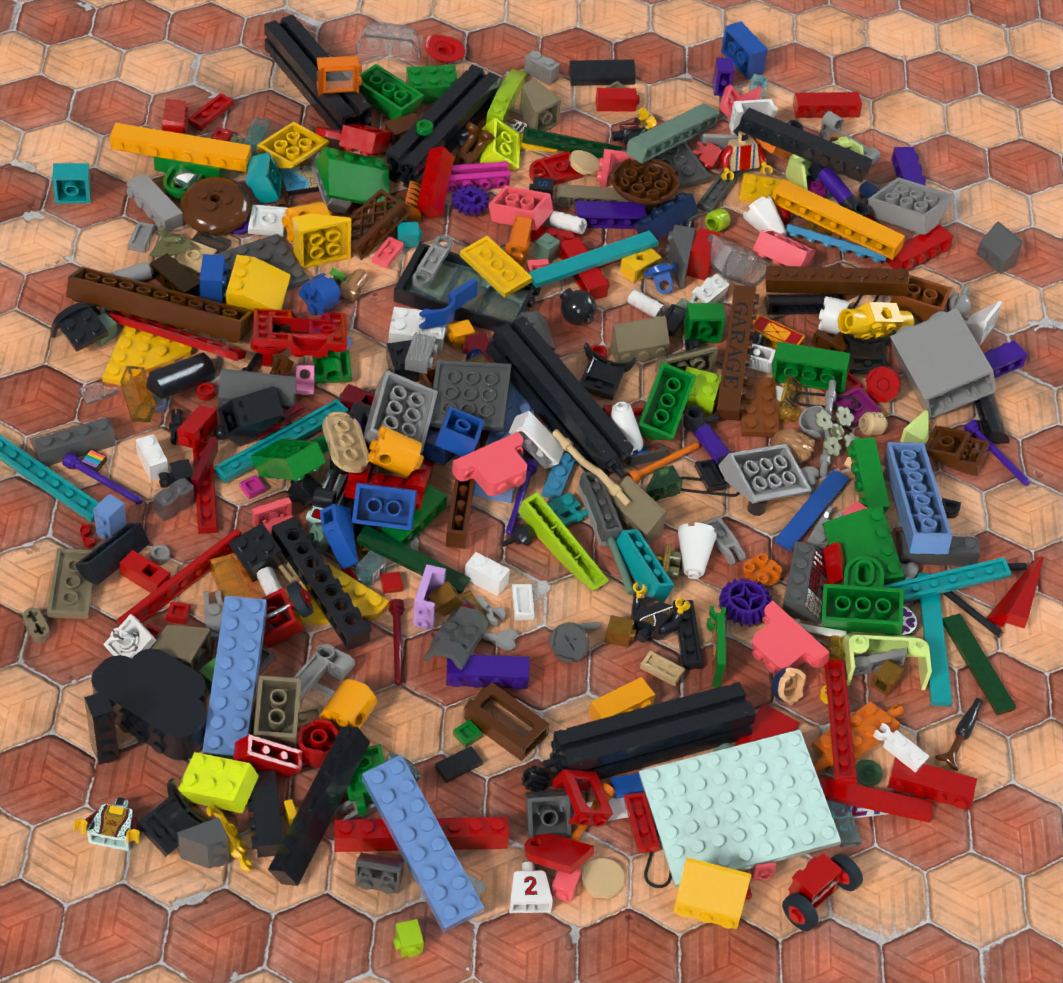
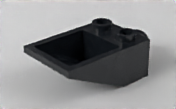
M272 386L234 398L221 406L218 412L222 425L215 428L214 435L218 440L228 438L241 447L283 418L284 413L275 387Z

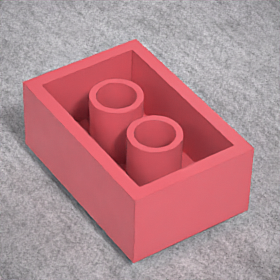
M507 185L489 203L492 222L513 226L515 215L532 218L531 230H537L553 212L551 195L549 193Z
M771 229L761 230L753 247L758 256L762 258L769 257L773 259V263L780 266L784 264L786 266L809 267L816 253V250Z

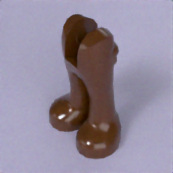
M468 122L466 125L469 132L468 138L457 153L453 165H462L464 160H466L464 164H475L480 153L487 144L494 141L495 136ZM480 136V138H479V140H478V142H477L475 148L473 149V151H472L471 153H469L470 150H471V148H472V146L474 145V143L476 142V140H477L478 137Z

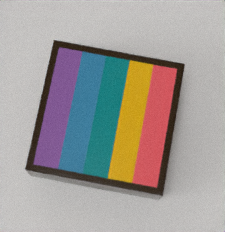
M90 449L80 462L98 472L106 463L107 456Z

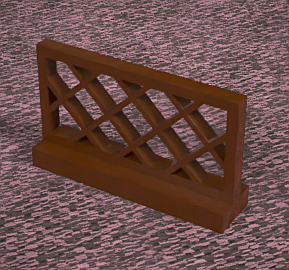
M382 189L374 194L350 217L351 240L358 239L351 245V251L361 260L411 214L407 204L403 200H397ZM381 196L385 197V201L377 202ZM388 205H394L390 210H388ZM384 206V211L376 212L377 207ZM373 208V213L365 214L367 209ZM383 216L380 220L376 221V217ZM372 218V222L364 224V219ZM360 220L359 225L352 226L355 221ZM365 228H370L366 233H363ZM360 229L359 234L352 235L353 230Z

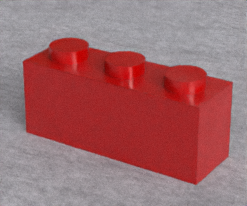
M247 735L235 742L233 760L250 763L254 769L261 771L275 770L276 775L289 778L302 771L303 751L253 735Z

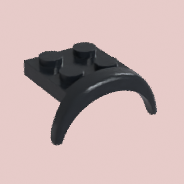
M80 302L67 307L55 317L51 326V337L55 338L57 330L60 328L76 352L109 336V333L96 315V313L100 315L101 312L95 305L88 302Z
M892 330L888 335L874 340L858 339L850 334L842 333L845 342L849 345V372L851 374H868L874 368L886 366V346L891 342L890 336L896 334V330Z
M585 343L584 351L589 359V363L580 383L588 393L613 400L625 372L634 366L636 358L634 357L631 361L625 363L612 362L597 355L590 348L589 344Z
M173 778L167 784L169 797L136 825L165 857L178 847L177 832L207 822L197 815L184 801Z

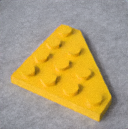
M124 325L102 380L110 384H126L129 379L134 377L140 378L149 374L153 369L173 364L175 360L182 357L184 359L190 357L194 347Z
M328 562L325 563V565L328 564L334 578L339 579L343 591L350 595L354 607L357 606L359 608L362 618L369 617V620L378 619L388 608L389 601ZM311 597L314 612L305 618L300 615L303 624H329Z

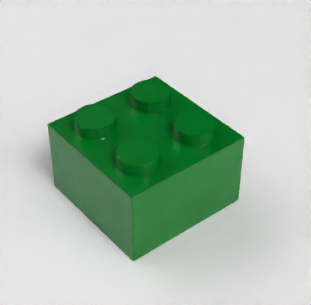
M687 303L683 324L685 340L696 338L699 344L721 343L726 320L723 303Z

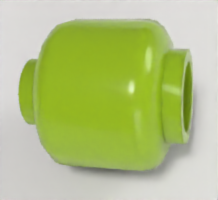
M717 208L709 212L705 217L707 228L714 232H720L728 228L731 221L729 213L723 208Z

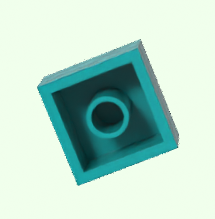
M268 152L251 156L247 166L248 175L246 176V183L251 187L254 198L259 201L260 205L280 199L283 176L271 154Z
M53 163L52 181L55 203H91L92 187L89 163Z

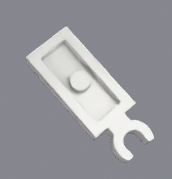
M882 723L879 728L884 733L876 730L873 734L877 740L884 741L882 747L915 773L929 758L927 753L896 730L892 733L889 726L885 723Z

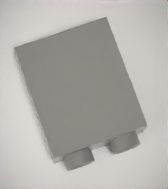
M957 308L949 312H937L929 320L916 326H904L896 334L890 336L894 358L922 409L928 411V420L997 392L993 369Z

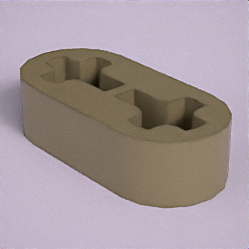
M37 608L25 610L23 621L32 640L36 643L46 642L50 637V632L41 611ZM33 616L36 618V622H33L29 617ZM37 629H40L43 634L37 633Z

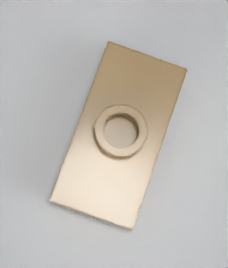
M649 651L640 664V669L673 686L677 685L685 673V668L652 651Z

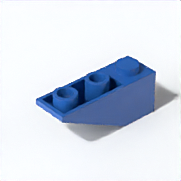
M333 504L320 510L322 530L341 569L344 570L358 564L350 508Z

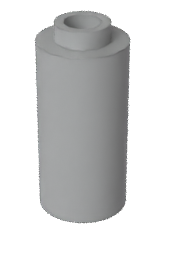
M145 261L111 272V274L142 282L151 279L154 271L150 264Z

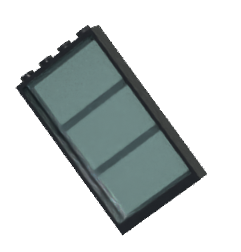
M419 243L394 288L393 302L420 310H439L448 306L450 292L473 278L478 281L477 296L455 310L453 320L460 322L468 319L472 326L495 332L496 328L508 323L511 325L521 312H529V308L534 306L535 296H539L541 287L535 288L531 282L504 298L462 259L460 254L450 251L430 285L423 289L417 288L412 282L413 274L430 248V245ZM418 278L419 282L426 280L425 278Z

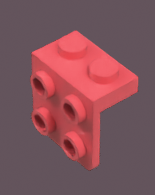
M730 84L725 87L719 108L730 119L734 101L759 100L762 88L758 86L740 96Z
M604 149L603 158L599 159L601 171H597L596 181H600L599 187H606L607 178H611L612 171L617 164L626 159H631V161L635 159L628 156L625 151Z
M289 497L252 509L253 526L255 527L263 523L271 536L273 525L293 517L292 502Z

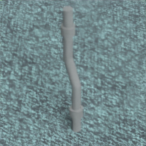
M835 380L829 381L828 391L825 394V411L832 415L833 402H835L837 395L835 392L837 382ZM829 429L824 431L825 438L830 437ZM824 448L819 460L821 465L819 475L821 477L827 476L828 466L831 463V456L827 454Z

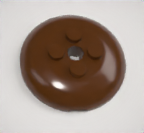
M654 158L644 163L626 159L617 164L611 174V182L615 191L624 199L641 205H656L668 201L677 193L680 185V179L677 177L676 171L667 163Z
M208 177L196 181L187 188L182 196L180 209L183 212L184 221L194 230L210 232V235H220L232 232L245 223L251 211V201L247 191L238 182L225 177Z

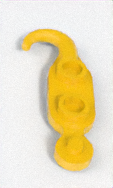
M208 806L206 808L207 815L211 817L213 814L216 818L219 817L229 841V853L235 859H239L240 868L243 871L250 872L253 869L252 861L246 858L247 847L238 838L237 828L227 821L225 815L217 807Z

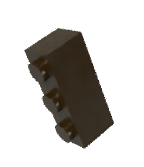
M166 253L150 263L154 271L152 277L162 286L200 297V279L195 278L187 268L180 265L177 259L172 258Z

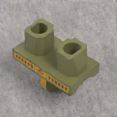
M666 544L664 558L659 553L655 556L669 578L677 580L679 567L669 566V564L680 565L682 553L671 551L672 545Z

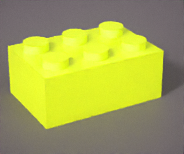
M194 752L179 784L178 791L187 802L243 813L259 775L250 763Z

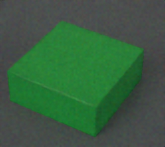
M470 719L453 730V735L465 748L481 739L483 734Z

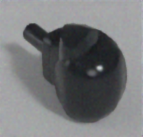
M523 523L510 532L511 538L501 543L503 547L513 541L516 545L523 543L528 546L532 543L534 531L528 524Z

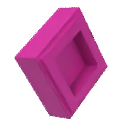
M257 475L239 483V487L249 500L266 492V487Z

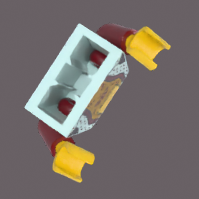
M120 797L116 799L114 805L103 804L99 810H96L86 819H76L72 830L74 832L80 830L82 835H85L87 831L88 841L91 844L126 851L130 850L131 841H136V844H140V836L142 834V831L136 826L139 821L133 817V810L127 808L129 802Z

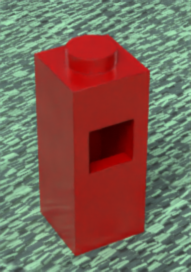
M597 88L595 98L596 110L636 112V106L640 103V96L637 95L636 88Z
M199 405L177 429L178 444L196 449L218 425L217 409Z
M134 550L120 561L121 575L150 593L170 579V572Z

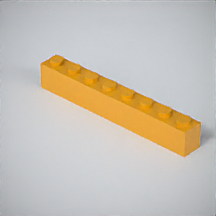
M115 123L110 134L112 150L242 172L247 171L251 157V145Z
M785 179L773 191L772 199L775 205L891 260L902 249L905 235Z

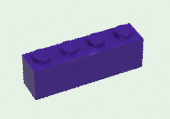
M894 147L891 161L896 177L926 186V178L922 174V166L919 165L918 154L915 153L914 147Z
M576 201L574 213L575 216L587 221L586 228L636 229L634 224L639 222L640 218L646 216L645 205L633 202Z
M1015 340L983 353L993 369L994 378L1023 367L1028 355Z
M471 655L463 670L458 669L452 659L447 658L446 686L480 688L494 683L499 688L528 689L529 657Z

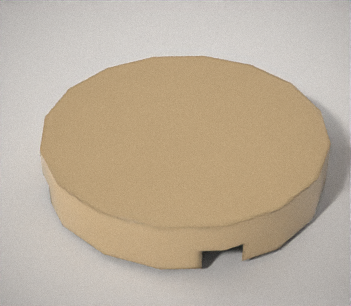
M576 150L569 157L571 167L582 175H587L588 173L591 176H595L597 171L601 170L599 168V159L589 152Z
M596 858L589 861L581 875L582 886L586 893L597 899L598 897L604 898V900L616 897L622 891L625 881L624 872L620 865L607 858Z

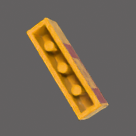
M757 314V319L753 320L755 332L765 337V347L776 349L778 342L802 346L804 344L805 335L759 314Z

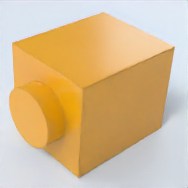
M468 319L449 324L448 333H446L447 342L451 343L454 350L462 348V343L465 342V335H473L475 330Z

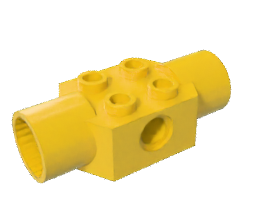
M868 302L855 309H843L838 316V328L842 333L853 334L854 338H862L863 340L879 339L888 335L892 330L897 332L904 326H914L912 314L909 311L899 310L897 303Z

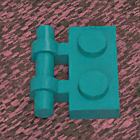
M571 492L547 502L548 506L566 528L569 524L573 522L578 523L588 516L586 509L579 511L581 504Z

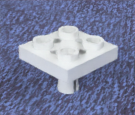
M130 614L119 628L113 629L115 632H111L110 638L103 645L113 656L123 655L133 658L138 652L150 649L157 640L135 616Z

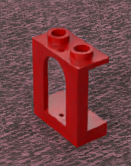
M563 769L552 781L555 789H566L575 811L568 824L600 827L605 825L607 820L613 815L596 772ZM592 787L599 803V810H593L588 807L580 791H588Z

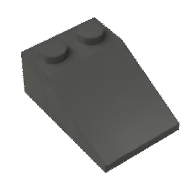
M674 224L673 231H669L668 241L671 244H667L666 254H669V265H672V262L677 263L678 271L673 274L679 288L684 289L695 228Z

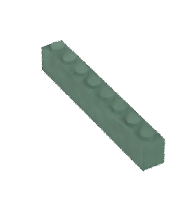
M705 103L696 106L631 138L627 143L626 154L638 162L644 163L715 127L720 112Z

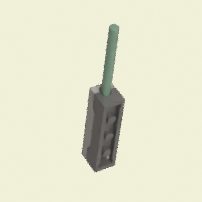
M588 471L584 472L580 477L577 488L588 512L600 547H610L627 594L633 595L635 591L616 543L623 528L606 485L595 474Z

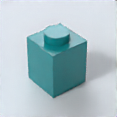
M401 222L397 226V240L404 242V247H417L419 240H422V229H419L418 222Z

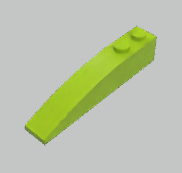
M512 69L507 74L487 112L486 124L494 117L506 124L522 89V85L528 76V72Z
M538 492L522 501L518 513L549 551L577 579L593 592L609 582L607 577Z

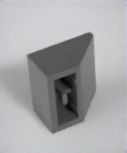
M361 852L356 861L355 886L365 890H379L386 894H398L404 870V860Z

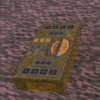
M792 374L786 376L780 404L791 414L797 412L798 404L795 403L794 396L796 393L801 392L803 387Z

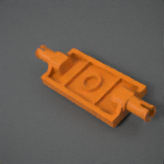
M870 701L850 715L855 760L881 742L873 734L876 730L884 733L879 729L882 723L888 725L892 733L900 729V722L896 718L904 714V709L901 705L899 706L896 703L887 711H883ZM828 730L812 742V748L819 754V758L812 762L817 775L825 768L834 766L831 733Z

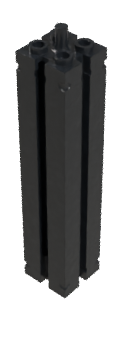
M293 14L283 17L280 23L274 20L264 24V34L267 37L265 39L266 52L270 54L271 58L331 129L342 131L343 125L350 124L371 126L369 117H372V106L369 102H366V99L360 92L323 93L318 96L317 58L329 56L299 20H296ZM342 71L326 72V81L349 80Z
M472 64L469 70H466L418 120L431 121L433 123V132L427 136L418 134L416 132V122L393 145V148L386 153V163L389 164L387 167L389 180L395 183L401 181L406 188L409 187L410 181L421 185L429 149L444 146L451 153L460 144L459 137L462 136V133L468 131L466 128L467 123L470 122L477 126L487 115L497 89L500 87L501 77L491 72H488L486 75L484 69Z
M524 316L514 320L511 325L507 323L496 328L492 336L494 340L489 342L485 352L493 358L492 360L495 363L512 364L510 382L552 433L558 429L566 438H569L574 443V447L587 461L600 468L608 477L616 473L620 479L624 478L627 475L623 470L624 464L630 459L634 446L626 440L627 438L535 328L528 323ZM581 466V468H582L585 472H587V471L590 472L589 470H587L586 468H584L583 466Z
M736 682L730 686H721L569 727L566 730L554 731L553 741H551L552 753H550V759L543 761V766L545 769L556 766L558 769L557 776L563 769L596 772L599 780L713 749L725 743L737 742L739 738L752 734L753 728L751 724H754L756 713L750 701H746V693L740 682Z

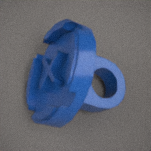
M672 262L670 266L668 263H663L650 267L648 271L644 270V278L654 279L657 291L660 294L668 295L674 288L671 274L678 271V265L676 262ZM663 281H668L669 288L664 291L661 290L660 284Z

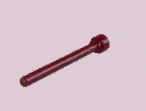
M392 599L388 603V610L393 616L395 684L399 686L403 683L401 615L405 607L403 600Z

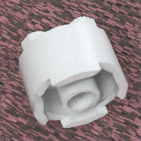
M826 296L824 300L825 309H821L819 314V320L822 321H820L818 329L822 332L837 335L840 332L838 328L839 313L843 309H851V302Z

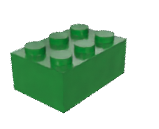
M455 65L406 67V83L424 94V99L421 103H435L458 79Z

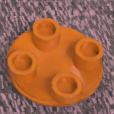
M762 553L758 554L757 557L749 559L744 564L743 575L747 580L750 578L751 582L758 580V585L764 584V587L771 586L780 580L782 567Z

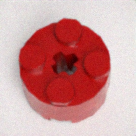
M313 719V722L301 726L298 732V750L303 751V764L316 768L321 767L339 732L331 721Z

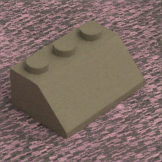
M665 316L613 325L610 351L615 362H629L634 357L637 362L668 356L670 341Z
M703 346L657 358L655 372L657 373L661 363L664 362L683 371L686 370V367H691L713 373L718 348L717 346Z
M629 476L625 477L619 486L623 489V493L631 501V504L625 507L618 498H614L612 495L610 498L621 526L627 530L638 529L649 545L662 536L666 511Z

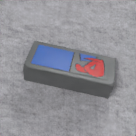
M659 443L643 446L639 452L638 449L633 451V454L627 461L630 466L660 460L665 457L666 449Z

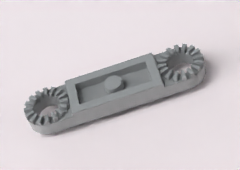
M440 234V236L438 235L417 267L416 272L413 274L412 282L415 287L423 289L430 285L452 248L451 237ZM444 241L448 244L441 246L440 242ZM418 278H425L426 280L419 282Z

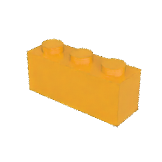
M640 677L591 701L589 715L595 721L651 706L654 704L655 693L644 679Z

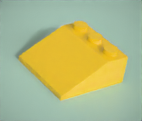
M293 121L257 145L258 155L269 152L278 168H294L330 143L327 139Z
M311 213L293 217L294 257L302 269L351 259V218Z
M237 255L226 291V304L253 312L254 308L282 310L291 276L256 257Z
M686 857L673 913L679 914L682 917L699 919L704 923L718 924L727 929H737L751 874Z

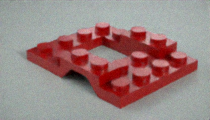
M254 308L253 346L259 348L276 347L277 349L290 348V355L296 357L313 356L315 358L328 357V350L333 352L347 351L345 313L326 312L319 319L298 318L291 310ZM272 324L278 326L288 324L290 325V331L298 334L272 332Z
M424 458L420 468L411 472L408 479L386 476L381 473L375 474L373 470L376 464L369 462L366 469L362 472L348 473V481L343 497L355 499L356 485L359 482L417 490L415 510H420L424 500L428 479L431 478L436 462Z

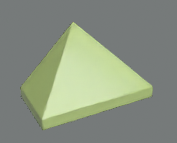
M923 411L904 428L901 442L927 443L929 439L928 411Z

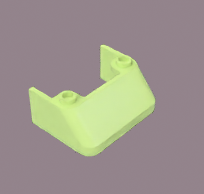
M840 137L837 141H833L837 145L864 155L863 146L848 137ZM791 155L785 171L786 178L792 183L808 190L806 176L811 175L808 169L812 162L797 155Z
M865 633L846 634L842 641L843 660L845 661L847 686H850L855 670L854 654L872 655L875 653H885L892 649L905 648L907 652L906 657H918L921 690H925L932 673L928 643L914 636Z

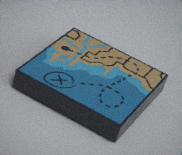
M310 164L279 169L283 176L282 184L284 190L289 196L320 191Z

